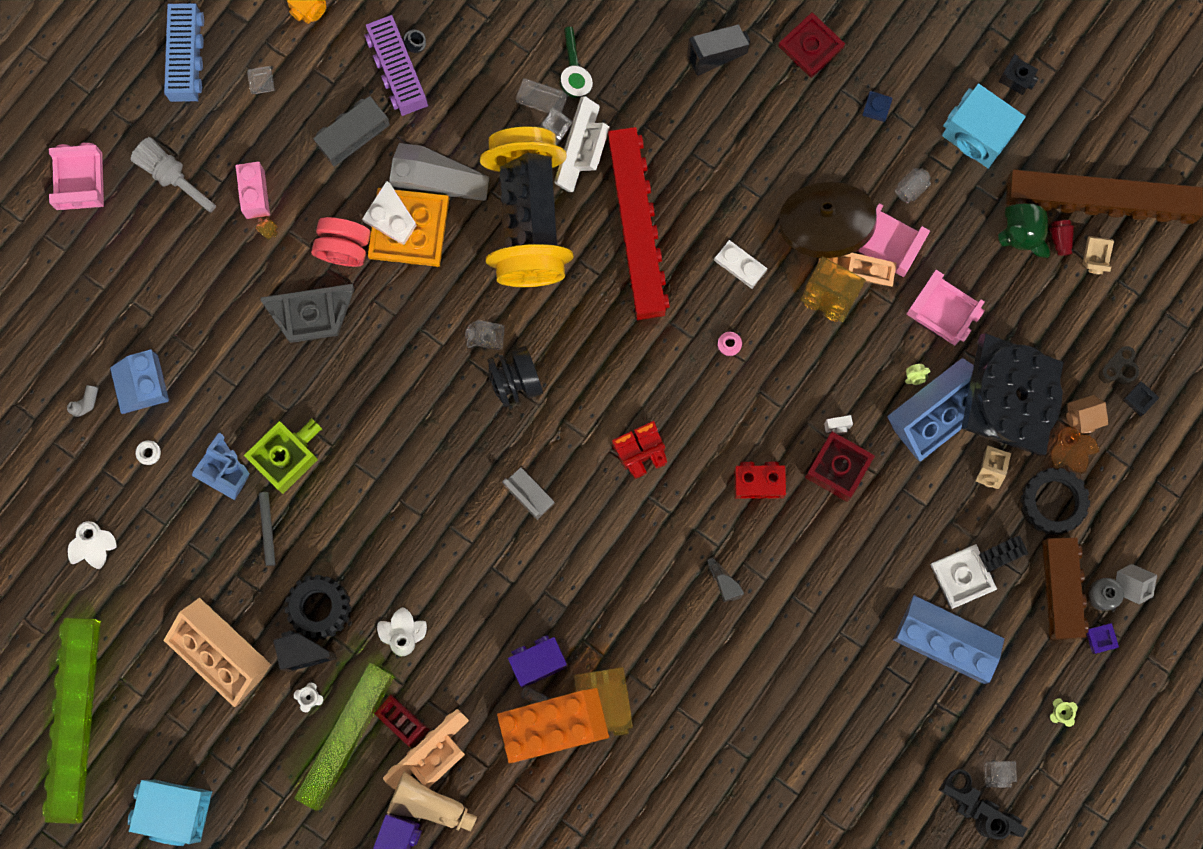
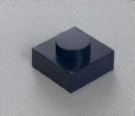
M870 91L862 116L885 122L893 98Z

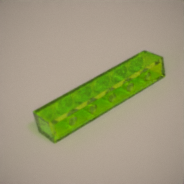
M369 663L294 798L295 800L315 811L322 809L392 683L394 675Z

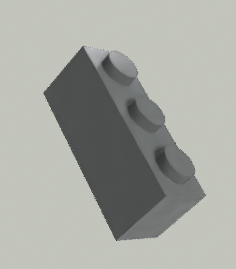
M369 96L356 102L354 108L348 113L340 114L328 128L323 127L313 139L320 151L332 166L335 167L387 128L390 123L384 112Z

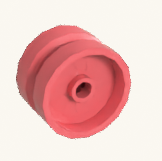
M320 218L316 233L321 238L314 240L311 251L312 255L337 265L362 266L366 256V252L362 247L366 246L369 242L370 230L363 225L345 219Z

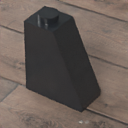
M739 24L689 38L687 58L696 75L699 76L747 54L750 38L746 31L741 30Z

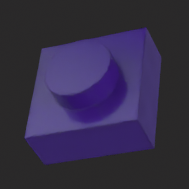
M1112 623L1091 628L1086 633L1092 654L1119 648Z

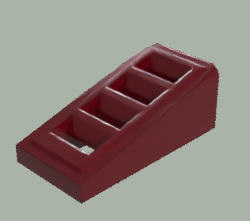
M392 695L374 713L411 748H415L430 731L422 721ZM395 705L397 708L387 718L385 715ZM402 712L404 715L399 719V721L396 724H394V720ZM408 720H411L410 724L404 729V731H401L400 729L406 724V722Z

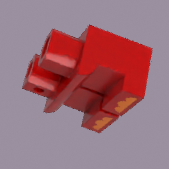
M654 421L635 429L634 435L631 431L612 440V446L625 470L629 469L635 479L647 474L642 462L651 459L655 469L667 465L666 447L661 440Z

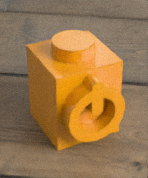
M287 0L290 8L289 13L296 20H303L307 24L317 21L326 10L325 0Z

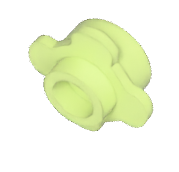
M915 364L906 369L908 378L905 380V383L913 385L924 383L929 378L928 373H930V369L925 368L923 364Z
M1055 699L1053 701L1054 710L1050 714V720L1053 723H1064L1067 727L1074 725V718L1078 710L1077 705L1074 702L1068 703L1063 702L1062 699ZM1062 710L1066 711L1065 715H1062Z

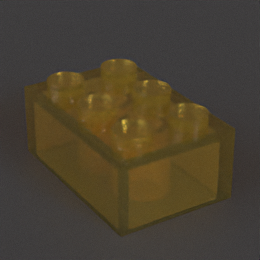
M822 256L807 283L801 300L804 301V305L809 309L815 311L818 309L826 313L825 316L834 322H844L866 279Z

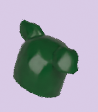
M1026 203L1006 207L1007 227L998 234L1000 244L1004 247L1011 245L1018 250H1031L1038 257L1048 258L1050 250L1045 243L1048 231L1046 210L1040 206Z

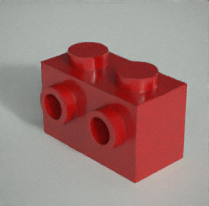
M741 462L740 466H736L734 469L735 499L784 498L786 496L785 466H779V462H765L764 466H755L754 462Z

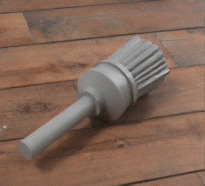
M151 137L145 138L132 152L131 161L152 174V178L158 180L163 187L170 184L179 186L210 213L216 208L213 202L184 179V175L181 173L183 164L176 161L172 155H168Z

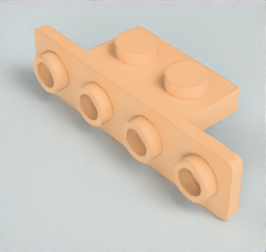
M458 709L448 714L444 721L435 730L430 731L419 745L412 748L405 758L389 769L383 780L393 789H396L403 772H406L410 776L414 774L422 785L430 788L465 755L451 737L468 723L467 717Z

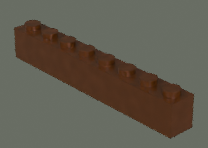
M1012 170L1007 180L1006 204L1026 203L1040 206L1046 211L1052 208L1061 209V212L1064 213L1084 211L1087 215L1105 213L1110 217L1127 215L1137 220L1147 219L1148 217L1156 218L1159 222L1180 220L1182 224H1193L1203 216V187Z

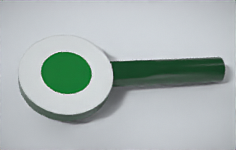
M566 27L564 32L569 67L560 76V86L568 96L581 98L590 92L593 82L591 75L578 65L573 27Z

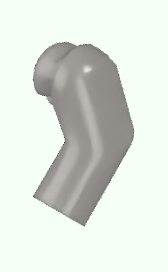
M86 385L83 399L77 402H70L67 406V411L75 417H80L91 411L95 405L98 388Z

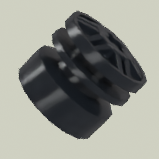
M527 346L512 350V362L509 364L502 354L499 355L502 365L500 367H496L493 358L487 359L490 381L496 396L503 403L504 408L510 406L507 398L509 394L513 395L516 404L519 403L518 391L520 390L524 391L528 399L543 394Z

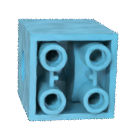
M978 83L974 90L970 88L967 90L958 107L955 106L943 125L946 130L942 136L957 146L965 155L977 160L989 169L1016 133L1026 116Z
M154 779L141 780V783L137 784L134 791V799H136L135 808L130 811L128 816L129 832L147 835L149 840L176 846H184L185 843L201 842L212 791Z

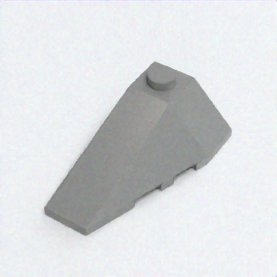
M399 143L393 156L389 181L394 190L486 201L490 178L424 146Z

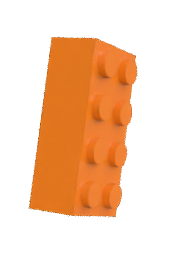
M597 688L574 692L497 714L508 763L609 738Z

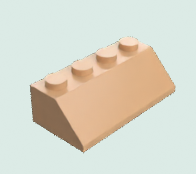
M200 598L179 612L164 639L180 657L234 707L261 681L271 666L262 655Z

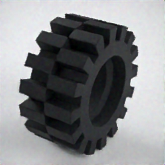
M1019 535L980 553L979 556L987 572H990L1028 554V551Z

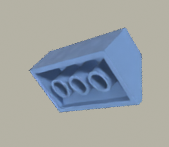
M963 358L887 416L895 433L919 461H922L961 430L974 365Z
M913 595L893 641L985 684L990 683L999 663L1004 638Z

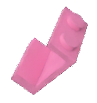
M879 203L876 208L877 224L875 232L871 239L856 252L864 256L897 263L895 273L904 277L930 230L922 226L918 232L881 212L883 205Z

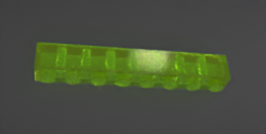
M64 618L63 624L59 628V637L62 639L61 649H58L57 652L59 674H56L54 680L57 696L52 703V713L55 714L54 724L51 725L49 733L52 740V749L49 750L47 755V764L50 765L49 775L45 779V790L48 792L47 801L43 803L42 815L45 817V822L76 824L83 821L100 621L95 619Z

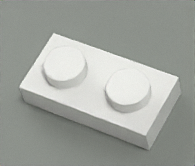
M730 240L714 259L715 262L751 289L767 271L764 265Z

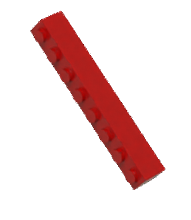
M636 127L608 131V142L636 319L665 316L666 308L670 307L668 294H663L662 285H666L664 271H659L658 262H662L661 249L655 246V240L658 239L657 225H652L651 217L655 216L653 202L648 203L647 194H651L650 181L644 178V172L647 171L646 157H641L640 149H644L642 134H637Z

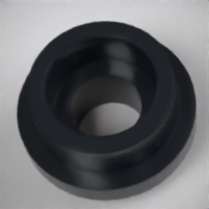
M412 30L404 35L403 43L408 51L420 53L426 46V38L421 31Z

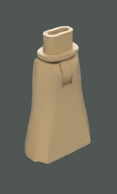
M403 772L387 810L389 814L422 818L450 828L457 826L456 830L458 831L460 827L471 831L477 819V816L467 813L468 809L462 803L432 791L406 772Z

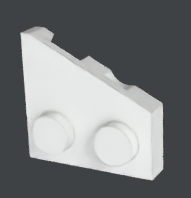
M386 181L362 219L364 223L402 245H405L417 226L388 181Z

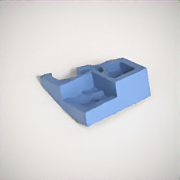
M218 433L207 448L206 454L194 469L192 476L235 500L248 479L249 472L244 465L238 462L234 450L231 451L224 442V436Z

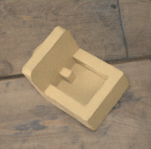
M1088 236L1082 263L1089 269L1088 272L1094 274H1103V271L1111 272L1109 262L1114 240Z

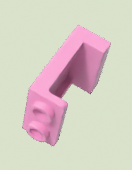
M81 143L80 146L73 147L61 144L57 145L56 148H49V154L53 159V194H49V203L56 210L104 207L101 150L92 143Z
M935 270L907 312V315L955 346L959 340L963 342L972 331L968 328L972 321L977 323L985 311L981 308L985 301L982 299L979 302L943 280L944 274Z

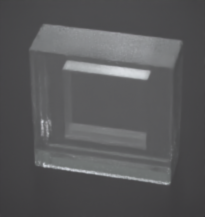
M270 66L247 70L251 94L275 91Z

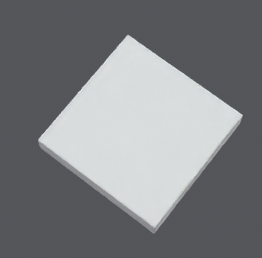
M976 544L930 564L950 609L997 590L990 572H987L979 556L980 551Z

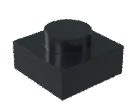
M1141 381L1123 401L1138 415L1143 416L1160 397Z

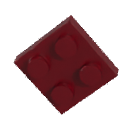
M812 12L779 42L778 47L812 78L845 47V43Z

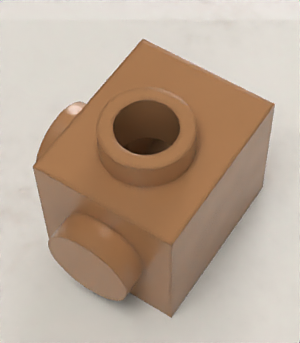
M1095 395L1067 403V421L1071 427L1079 432L1091 433L1096 428L1109 425L1106 402Z

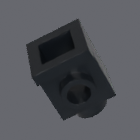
M1014 54L998 82L1024 95L1027 88L1032 90L1039 77L1035 75L1039 69L1018 58V55Z

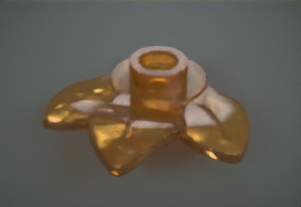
M1066 427L1058 433V444L1052 449L1051 458L1056 469L1068 465L1073 471L1084 474L1088 468V455L1096 454L1100 450L1094 438L1081 435L1073 427ZM1067 435L1072 437V444L1066 442L1065 437Z

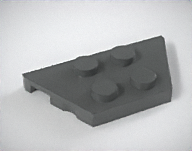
M353 284L262 297L261 302L290 343L333 337L339 334L354 292Z

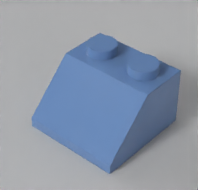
M152 350L126 356L110 367L121 414L169 401L159 357Z

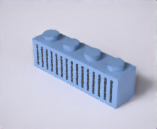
M168 4L164 93L170 102L198 101V93L202 92V81L199 79V71L203 69L200 49H203L204 42L203 35L200 34V27L204 26V14L200 12L196 4Z

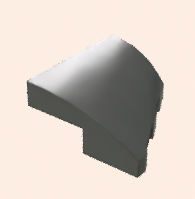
M714 558L707 559L723 602L740 599L744 595L740 585Z

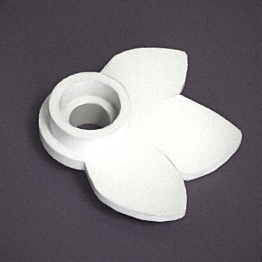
M90 521L83 522L76 530V538L68 546L69 561L71 564H76L85 559L94 568L101 569L106 561V550L115 549L117 547L116 540L109 531L101 530L96 523ZM88 530L93 531V535L91 538H86V532Z
M402 607L394 613L391 622L379 621L377 631L381 641L389 644L393 653L398 656H406L414 650L415 643L425 637L427 624L426 621L414 622L411 613ZM400 640H406V644L404 646H399L398 642Z

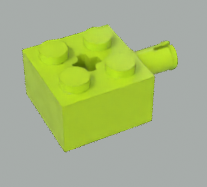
M311 418L298 433L294 432L292 434L279 421L244 456L284 494L318 461L307 449V443L322 428ZM278 455H284L285 460L280 461Z

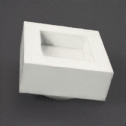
M851 415L827 419L824 423L826 433L833 431L838 435L847 433V429H850L853 425Z

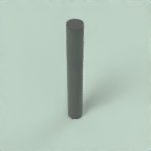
M269 492L259 493L265 565L274 566L275 554Z

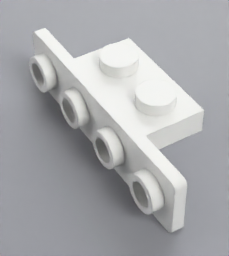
M587 97L580 98L564 149L567 153V158L559 165L554 181L556 185L568 192L574 191L580 171L597 169L609 131V126L605 123H595L600 107Z

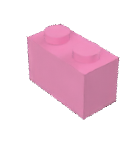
M260 162L236 165L242 213L246 219L270 216L265 170Z

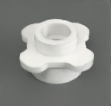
M308 683L306 687L294 692V698L301 705V711L309 712L313 706L323 703V697L318 694L316 684ZM307 695L311 696L310 700L306 699Z

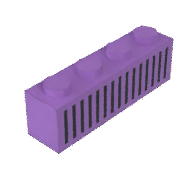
M390 15L367 24L368 33L364 36L369 48L374 47L376 51L373 58L377 68H383L385 75H382L381 78L385 88H391L393 95L390 96V100L394 110L399 109L401 115L404 116L427 107L425 94L393 16Z

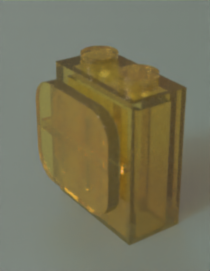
M624 667L574 675L576 692L593 688L598 689L608 732L613 731L614 736L629 734L628 729L633 728Z

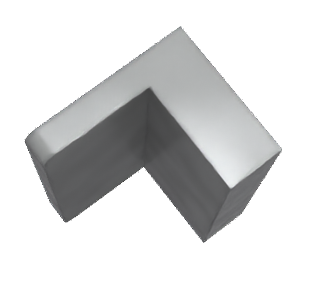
M521 467L508 480L505 478L502 481L503 485L536 520L555 504Z

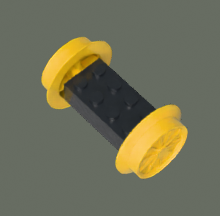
M515 127L498 131L489 137V150L480 156L482 166L500 172L504 248L490 253L486 257V264L496 269L497 282L505 286L538 287L557 283L565 278L564 265L573 259V252L571 250L557 246L552 168L562 164L567 158V153L563 148L556 146L555 133L544 128Z

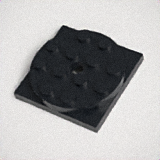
M986 333L980 334L961 429L1039 456L1046 455L1050 431L1058 420L1062 405L1063 390L1060 379L1064 362L1046 356L1033 347L1016 345ZM1018 388L1021 392L1020 400L1016 396V391Z

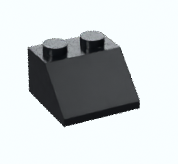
M284 632L279 634V639L273 640L279 667L283 671L291 672L337 659L336 654L298 632Z

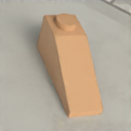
M850 253L835 258H819L816 273L892 287L897 263Z

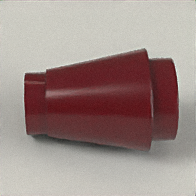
M1071 220L1052 222V228L1049 230L1057 256L1072 254L1074 226L1071 225Z

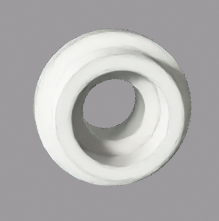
M149 440L140 443L136 449V458L144 465L156 463L161 455L158 444ZM148 449L153 451L150 457L145 456V452Z

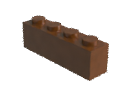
M1078 538L1046 539L1042 541L1050 640L1085 638L1089 630L1087 618H1084L1083 609L1086 608L1087 601L1085 593H1082L1081 583H1084V570L1080 568L1079 561L1082 558V546L1078 544Z

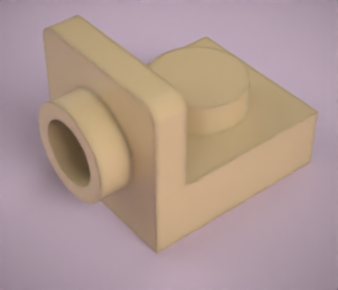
M987 446L976 482L987 487L999 489L1006 477L1011 453Z

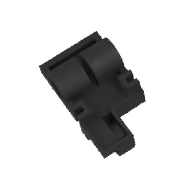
M956 769L951 771L939 788V791L957 801L956 803L959 806L956 812L964 815L966 818L972 817L976 819V829L984 837L997 840L1004 839L1009 834L1023 837L1028 829L1021 825L1023 820L1011 813L1003 812L1002 814L999 812L1000 807L987 799L986 801L983 799L977 800L981 792L972 788V778L965 770ZM958 773L962 774L966 780L964 787L961 789L956 788L952 783L953 777ZM992 821H993L992 824L995 825V829H994V830H992L991 827H990V824H991Z

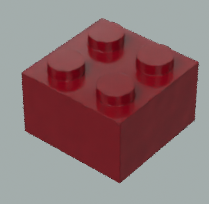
M832 431L805 478L848 502L875 455Z

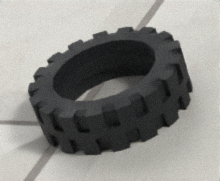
M1049 468L1030 478L1022 490L1023 495L1020 499L1023 505L1021 509L1027 517V522L1029 524L1032 523L1036 530L1043 531L1049 535H1060L1078 527L1088 515L1087 510L1090 507V500H1088L1089 491L1083 486L1085 484L1081 478L1078 479L1075 473L1067 472L1063 468ZM1047 482H1060L1067 486L1073 494L1075 501L1074 511L1070 517L1063 521L1048 520L1037 509L1035 502L1036 493L1040 486Z

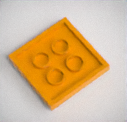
M382 188L377 189V195L379 194ZM395 190L417 226L405 245L400 244L372 227L368 258L440 267L449 196Z

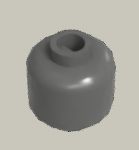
M1101 578L1090 585L1087 595L1090 604L1094 608L1108 611L1115 609L1121 604L1124 591L1121 584L1115 579Z

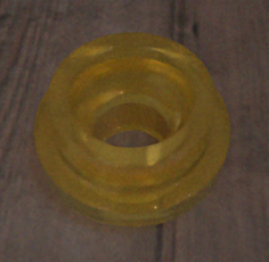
M262 218L258 219V224L255 228L264 237L270 240L273 236L276 237L278 235L276 231L277 225L269 218L265 220Z

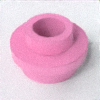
M725 332L718 339V349L726 356L736 355L742 347L740 336L734 332ZM727 340H732L734 342V346L728 347L725 342Z

